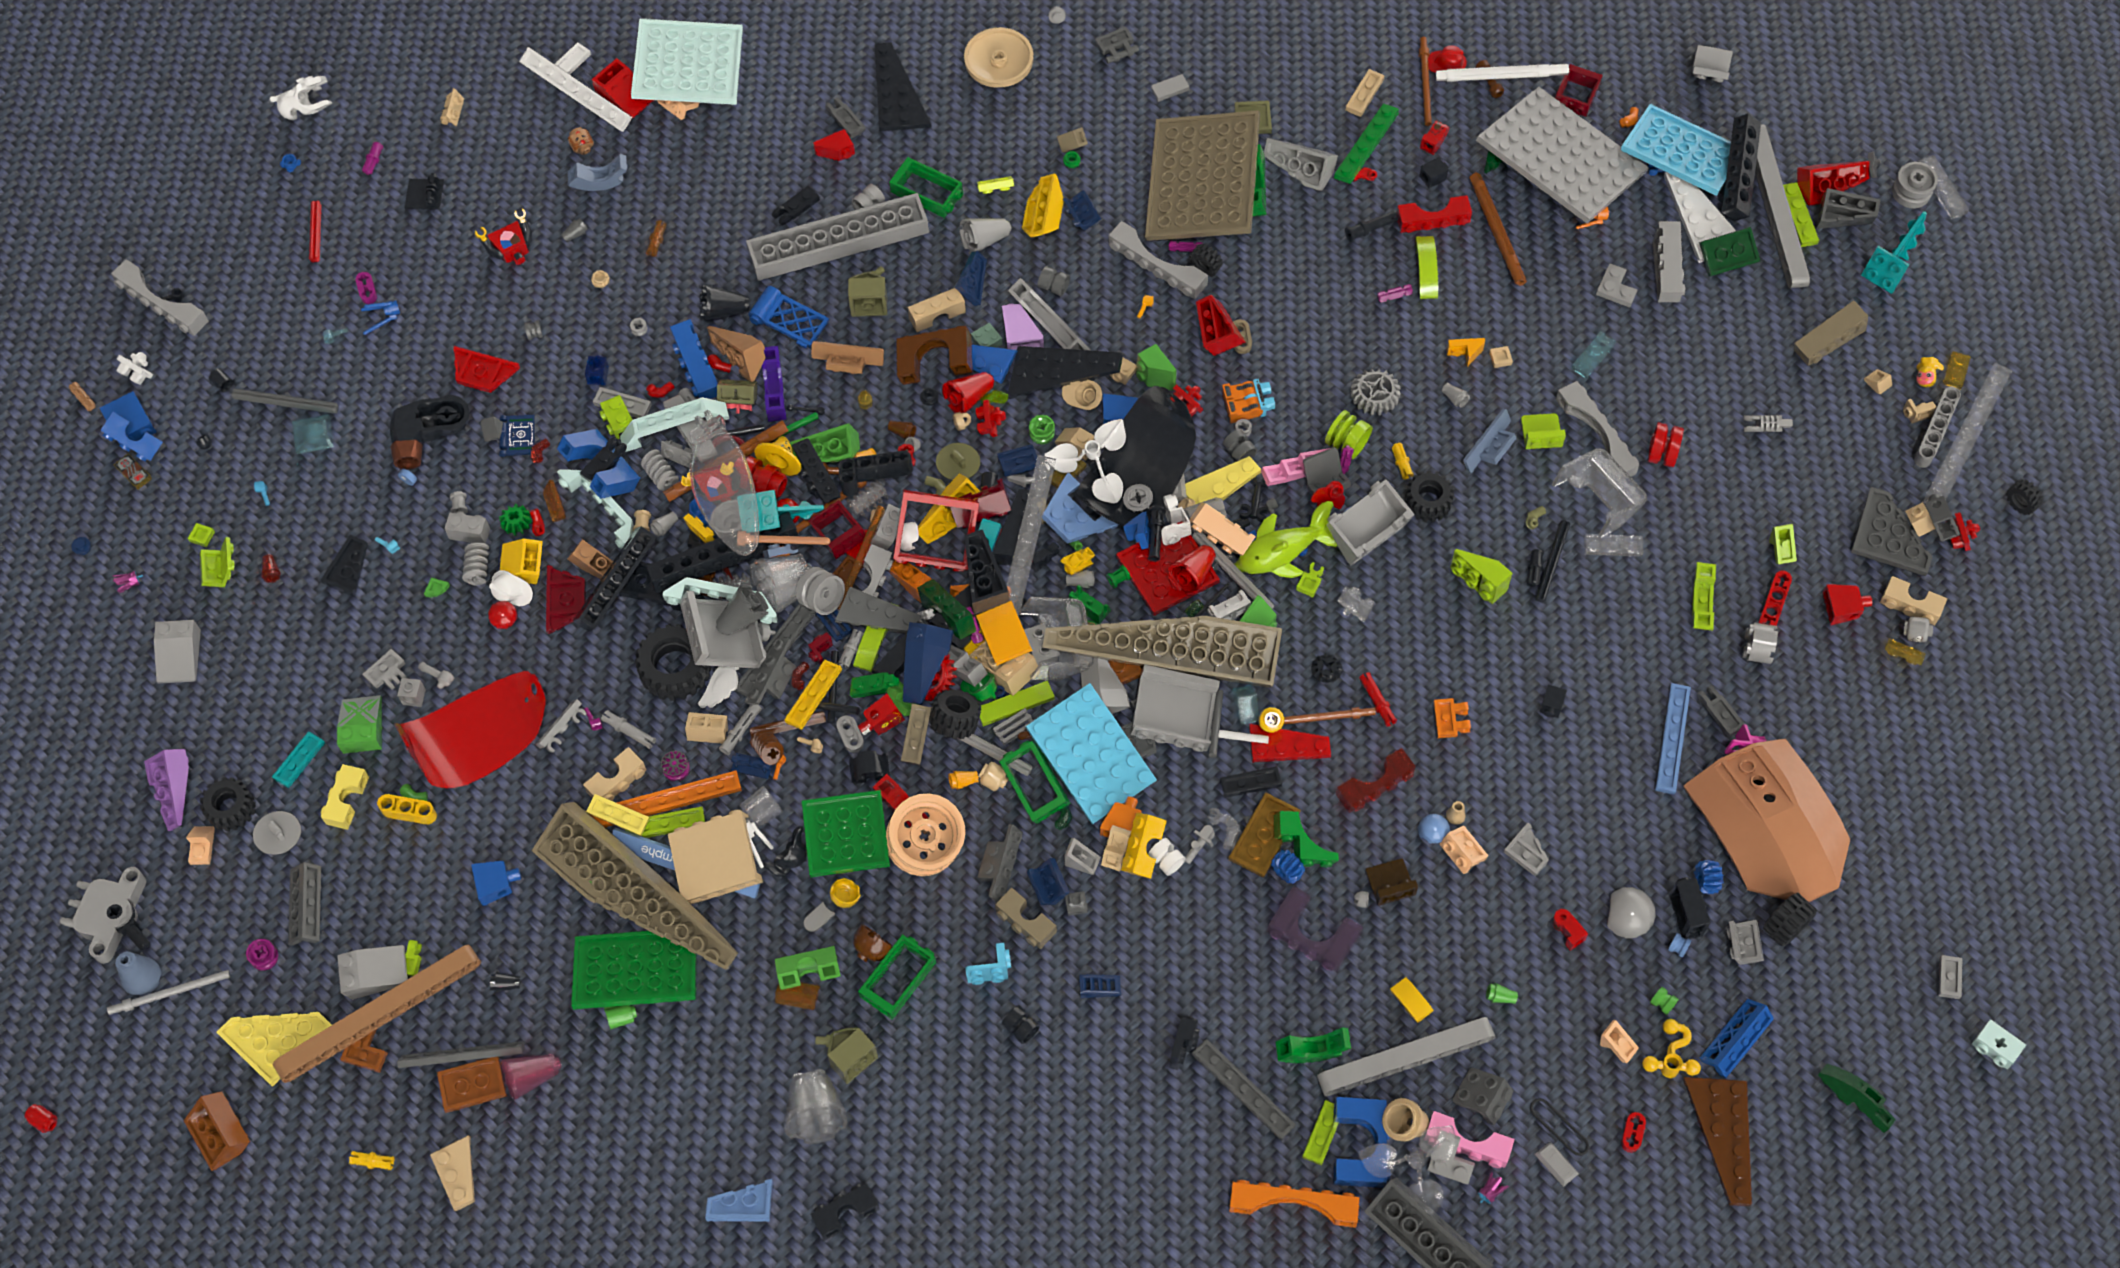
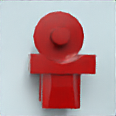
M1177 384L1173 387L1175 391L1173 394L1181 401L1185 400L1187 402L1186 406L1191 417L1197 411L1201 413L1204 410L1194 400L1196 398L1199 401L1202 398L1199 394L1201 390L1199 386L1196 385L1192 388L1188 385L1186 387V390L1189 392L1188 394Z
M988 399L983 400V406L975 408L977 418L979 420L985 418L984 422L977 424V430L981 435L990 434L992 437L998 436L997 425H1001V421L1006 419V413L1000 411V407L990 405Z
M1961 512L1955 513L1954 520L1960 535L1951 538L1953 549L1964 547L1965 551L1971 550L1968 535L1971 536V539L1977 538L1976 533L1980 531L1979 524H1973L1972 520H1967V526H1965Z

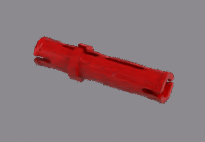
M1370 672L1365 673L1366 677L1362 674L1359 679L1376 706V712L1380 713L1387 727L1391 726L1390 722L1392 725L1395 724L1397 719L1389 708L1390 704L1388 701H1385Z

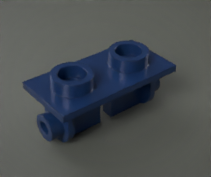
M736 753L731 759V762H733L731 771L737 770V773L769 779L773 765L765 764L761 758Z

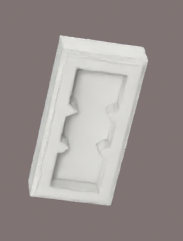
M576 43L554 65L570 75L591 55V52L581 44Z

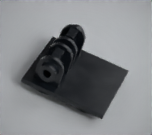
M431 173L428 179H409L404 208L440 209L444 179H439L436 173Z

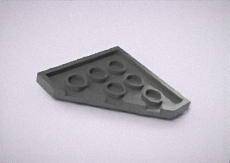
M1871 487L1851 553L1926 576L1932 560L1931 554L1924 549L1921 539L1915 530L1911 529L1907 523V518L1893 502L1891 494Z

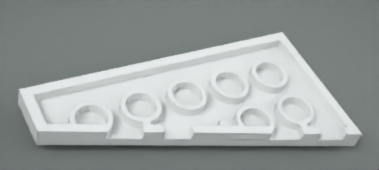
M1665 172V181L1698 263L1704 262L1699 242L1735 232L1736 230L1697 186Z

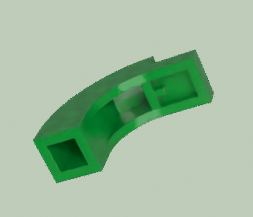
M1343 1027L1321 1036L1296 1037L1289 1035L1275 1041L1278 1061L1286 1063H1309L1329 1060L1342 1056V1052L1351 1049L1348 1028Z

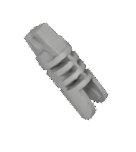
M1744 415V421H1757V427H1744V432H1782V428L1793 426L1792 419H1782V415Z

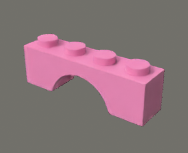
M1435 1111L1433 1112L1424 1139L1430 1145H1436L1441 1130L1461 1137L1456 1154L1463 1153L1469 1155L1468 1157L1474 1161L1483 1160L1489 1162V1165L1494 1168L1506 1167L1515 1139L1494 1132L1484 1141H1469L1458 1133L1454 1118Z

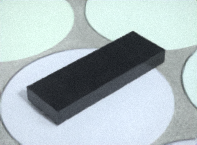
M1278 766L1220 778L1224 798L1282 787Z

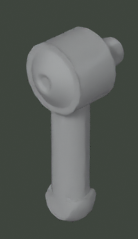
M424 662L418 665L419 670L437 678V688L439 689L449 687L455 679L449 671L443 670L441 672Z

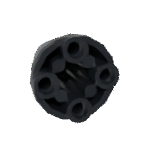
M711 284L702 285V292L700 291V302H702L700 319L712 320L742 314L744 311L748 312L749 297Z

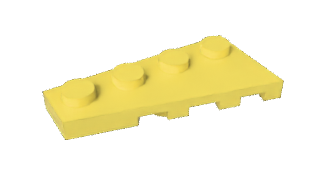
M1248 456L1186 483V497L1193 499L1195 504L1215 497L1224 500L1260 474L1261 468Z

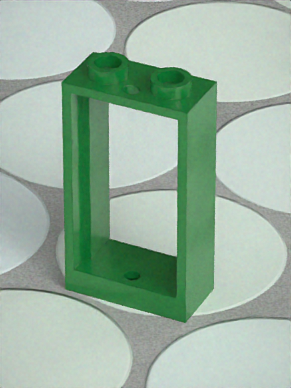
M909 157L906 158L889 182L890 192L899 197L916 193L904 187L912 173L951 191L952 193L943 205L918 193L923 208L943 218L953 211L955 203L962 198L964 193L962 182Z
M1026 741L1019 746L1018 750L1004 754L1003 759L999 762L1032 822L1038 824L1071 803L1038 745L1034 741ZM1031 750L1058 796L1034 811L1009 766L1010 763Z
M902 934L858 991L859 997L893 1020L936 964L935 954L926 947L924 949L920 947L914 938L910 936L907 938ZM906 948L925 961L926 964L896 1003L891 1005L872 992V989L903 949Z

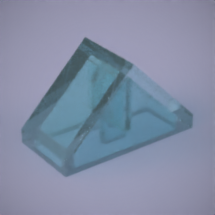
M1252 685L1232 688L1240 724L1257 722L1259 717L1257 694Z

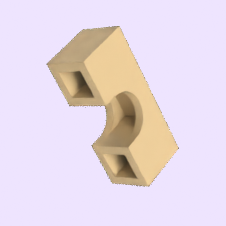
M956 288L908 307L909 320L916 333L933 326V320L941 314H947L948 318L951 319L966 312L965 300Z
M1892 576L1880 603L1887 608L1901 611L1907 616L1928 618L1930 624L1935 625L1942 614L1948 598L1929 591L1923 600H1915L1908 593L1911 583Z
M628 747L613 759L616 767L619 769V773L614 778H604L598 772L585 782L583 786L592 799L594 794L613 801L617 794L624 792L635 779H640L646 771L644 762Z

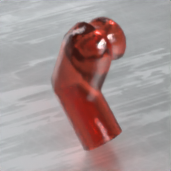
M546 438L531 448V460L534 463H541L544 460L542 451L550 447V443Z
M803 661L793 670L791 680L793 688L802 690L805 686V682L801 678L810 668L808 663Z

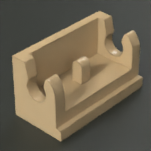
M689 712L685 726L687 741L723 744L727 738L728 717L725 715Z

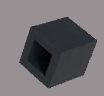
M1438 157L1421 165L1419 177L1428 188H1431L1447 180L1449 169L1447 164Z
M1548 684L1540 713L1550 718H1559L1567 690Z

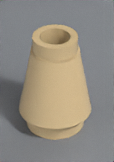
M1454 802L1447 810L1446 818L1450 823L1458 825L1464 822L1466 814L1462 802Z

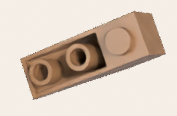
M583 539L567 558L583 571L599 579L603 577L613 562Z

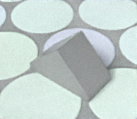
M1071 838L1065 853V866L1094 875L1101 857L1075 838Z

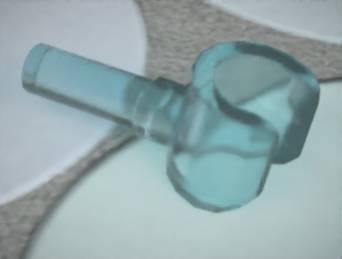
M348 328L334 332L332 330H325L323 333L325 344H331L334 342L335 336L349 332Z

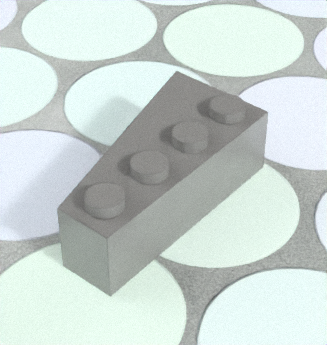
M1659 221L1652 241L1658 302H1680L1682 295H1685V284H1683L1684 270L1682 269L1681 222Z

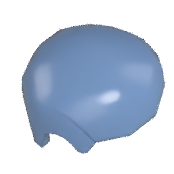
M1429 814L1420 820L1417 829L1420 838H1424L1428 843H1441L1450 832V825L1443 816Z

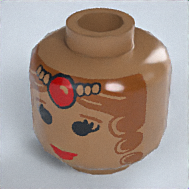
M578 127L569 133L568 142L574 153L585 155L591 151L594 141L587 129Z

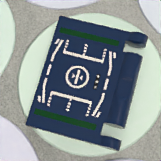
M501 415L500 421L503 422L499 439V448L501 449L499 456L534 455L535 415Z

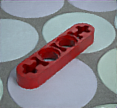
M1782 570L1776 573L1758 623L1766 624V621H1770L1769 625L1777 626L1792 582V576L1789 572ZM1782 577L1784 578L1785 582L1783 583L1782 587H1779L1781 581L1780 579ZM1774 592L1780 593L1781 596H1782V599H1780V600L1774 599V598L1772 597V593H1774ZM1768 608L1775 609L1777 614L1771 616L1767 613L1766 610Z

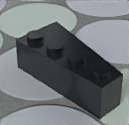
M1018 490L1011 511H1009L993 550L997 565L1031 566L1030 559L1032 557L1038 505L1037 490Z

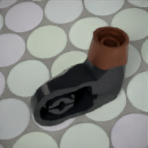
M446 395L439 398L418 400L395 409L390 420V437L392 442L390 448L394 465L400 469H413L421 465L422 443L462 431L469 422L470 411L468 404L461 397Z

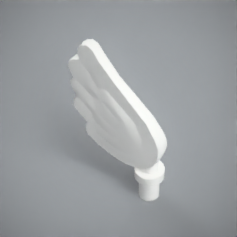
M719 666L713 673L698 705L701 708L706 706L713 708L716 704L721 703L723 699L729 698L731 691L736 690L738 686L736 670L739 667Z

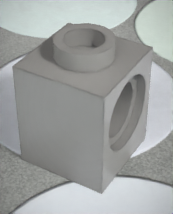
M402 678L397 696L403 705L422 707L426 689L421 680Z

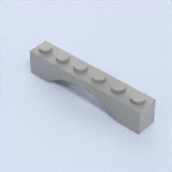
M1123 221L1109 234V246L1114 251H1119L1127 259L1135 261L1141 268L1149 270L1157 278H1162L1171 287L1181 290L1184 295L1196 299L1208 285V275L1195 266L1170 264L1148 252L1138 238L1136 230Z
M127 259L111 273L115 280L114 284L118 288H124L131 297L139 298L144 306L152 307L156 314L165 316L166 320L172 325L174 323L177 324L184 333L188 332L195 336L209 322L205 313L192 303H175L155 296L147 289L145 277L139 267Z
M1022 278L1008 290L1054 337L1063 349L1091 350Z
M1578 381L1559 389L1556 401L1564 412L1587 423L1601 438L1607 452V471L1618 484L1636 475L1639 467L1637 458L1628 451L1627 445L1620 440L1617 431L1611 428L1606 416L1597 409L1595 401L1589 398L1586 389Z

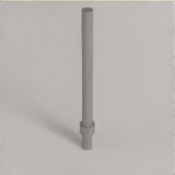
M226 970L142 997L128 998L122 1000V1003L107 1007V1012L111 1015L124 1010L125 1012L131 1011L137 1006L230 978V973Z

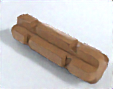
M77 382L69 385L70 391L84 405L87 411H92V409L96 408L95 403Z

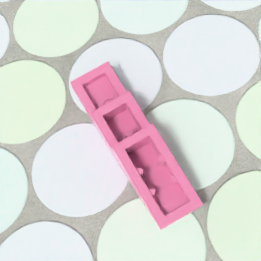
M1327 449L1300 453L1296 458L1284 459L1277 465L1263 467L1261 473L1267 486L1304 478L1303 460Z

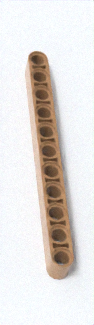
M470 945L462 946L280 1056L273 1062L274 1069L284 1083L296 1079L365 1037L370 1032L475 970L481 963L480 959Z

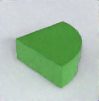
M431 578L424 595L425 597H437L443 594L450 584L446 581Z

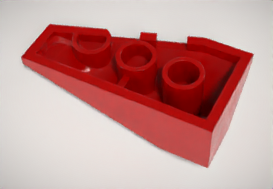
M1870 161L1797 167V183L1808 205L1821 204L1822 196L1827 188L1845 191L1868 180Z

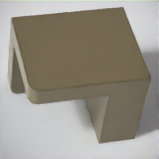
M1083 128L1057 136L1063 153L1088 144Z

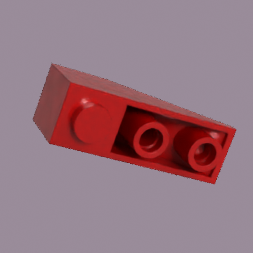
M888 774L873 786L874 791L881 790L882 801L893 812L903 801L909 798L907 793ZM925 813L922 814L924 819L929 818ZM910 821L905 822L909 827L912 826Z

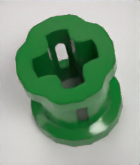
M1124 565L1119 566L1118 570L1106 574V578L1113 588H1116L1121 582L1131 579Z

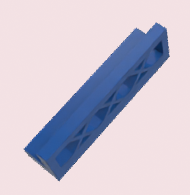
M1747 999L1701 1055V1062L1713 1066L1719 1076L1727 1078L1773 1021L1774 1017L1767 1005ZM1750 1007L1756 1008L1752 1013L1746 1014ZM1743 1022L1741 1027L1734 1029L1736 1024ZM1731 1037L1729 1042L1722 1044L1724 1039ZM1719 1052L1714 1060L1709 1058L1713 1053Z

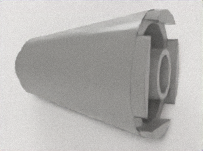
M1004 218L963 219L960 222V225L963 224V229L960 230L961 241L964 248L970 250L969 254L973 251H981L1007 237L1011 231L1009 221H1006Z

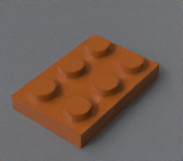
M491 1057L437 1072L443 1107L446 1113L507 1096L499 1057Z

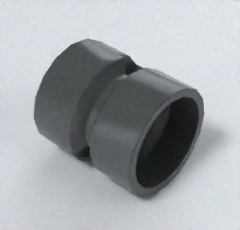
M1045 266L1039 276L1038 287L1046 291L1051 289L1053 294L1063 296L1068 288L1070 275L1062 271L1057 273L1056 269Z
M1241 429L1233 431L1223 441V445L1229 453H1232V457L1236 462L1248 456L1253 458L1257 453V448L1251 441H1248V437Z

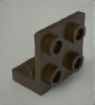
M1403 858L1372 866L1365 870L1378 906L1412 897L1417 893L1418 884L1416 880L1411 881Z

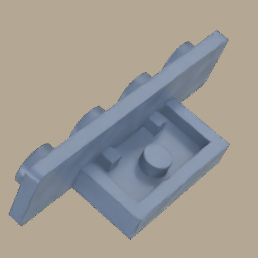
M1507 409L1501 410L1465 456L1463 461L1468 472L1472 473L1481 460L1497 464L1516 440L1515 433L1504 431L1511 422Z

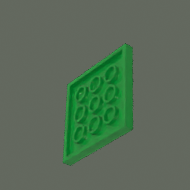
M881 790L802 801L810 877L890 867Z

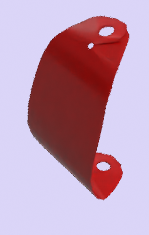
M522 671L475 690L424 717L403 724L394 723V726L408 752L431 785L439 788L466 786L502 767L521 753L536 738L543 720L546 704L545 694L536 675L531 674L529 671ZM532 683H534L537 688L536 695H534L532 692Z

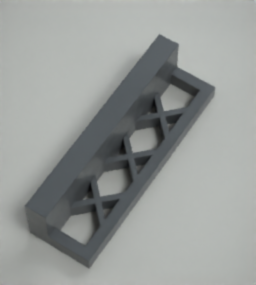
M303 862L290 869L288 945L294 946L302 941L311 943L320 941L321 866Z

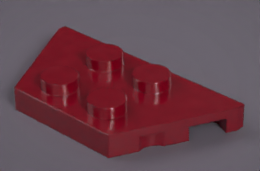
M547 565L546 632L551 634L574 622V618L586 602L585 578L577 575L573 576L569 572L554 569L553 566Z

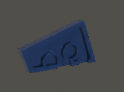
M978 250L971 252L955 286L974 306L981 305L987 259Z

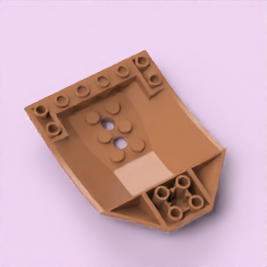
M1786 739L1758 742L1720 758L1683 785L1685 791L1720 839L1748 891L1784 900L1795 893H1799L1808 902H1811L1839 888L1850 838L1841 818L1822 787ZM1761 780L1764 784L1756 785L1753 781ZM1769 794L1775 797V801L1766 802L1763 797Z

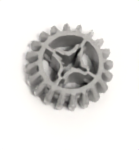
M1371 368L1370 372L1364 370L1363 375H1357V379L1353 380V385L1351 386V399H1353L1354 405H1358V410L1364 409V414L1370 411L1371 415L1377 412L1380 416L1382 411L1387 414L1389 409H1394V406L1398 404L1401 393L1400 385H1398L1397 379H1393V374L1387 375V370L1381 372L1380 368L1377 371Z

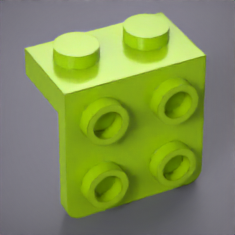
M1557 414L1522 416L1521 424L1525 449L1563 447L1566 434L1565 429L1560 430Z
M225 537L221 550L201 549V586L225 587L227 580H230L231 571H234V560H231L233 543H230V537Z

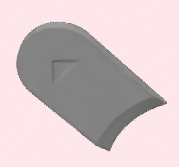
M822 902L805 918L804 927L809 932H816L835 913L830 911Z

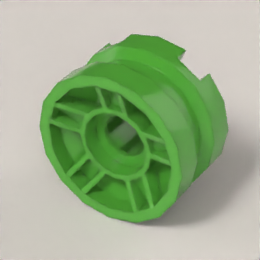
M1037 415L1032 418L1029 425L1031 440L1037 444L1051 442L1055 435L1054 421L1047 415Z

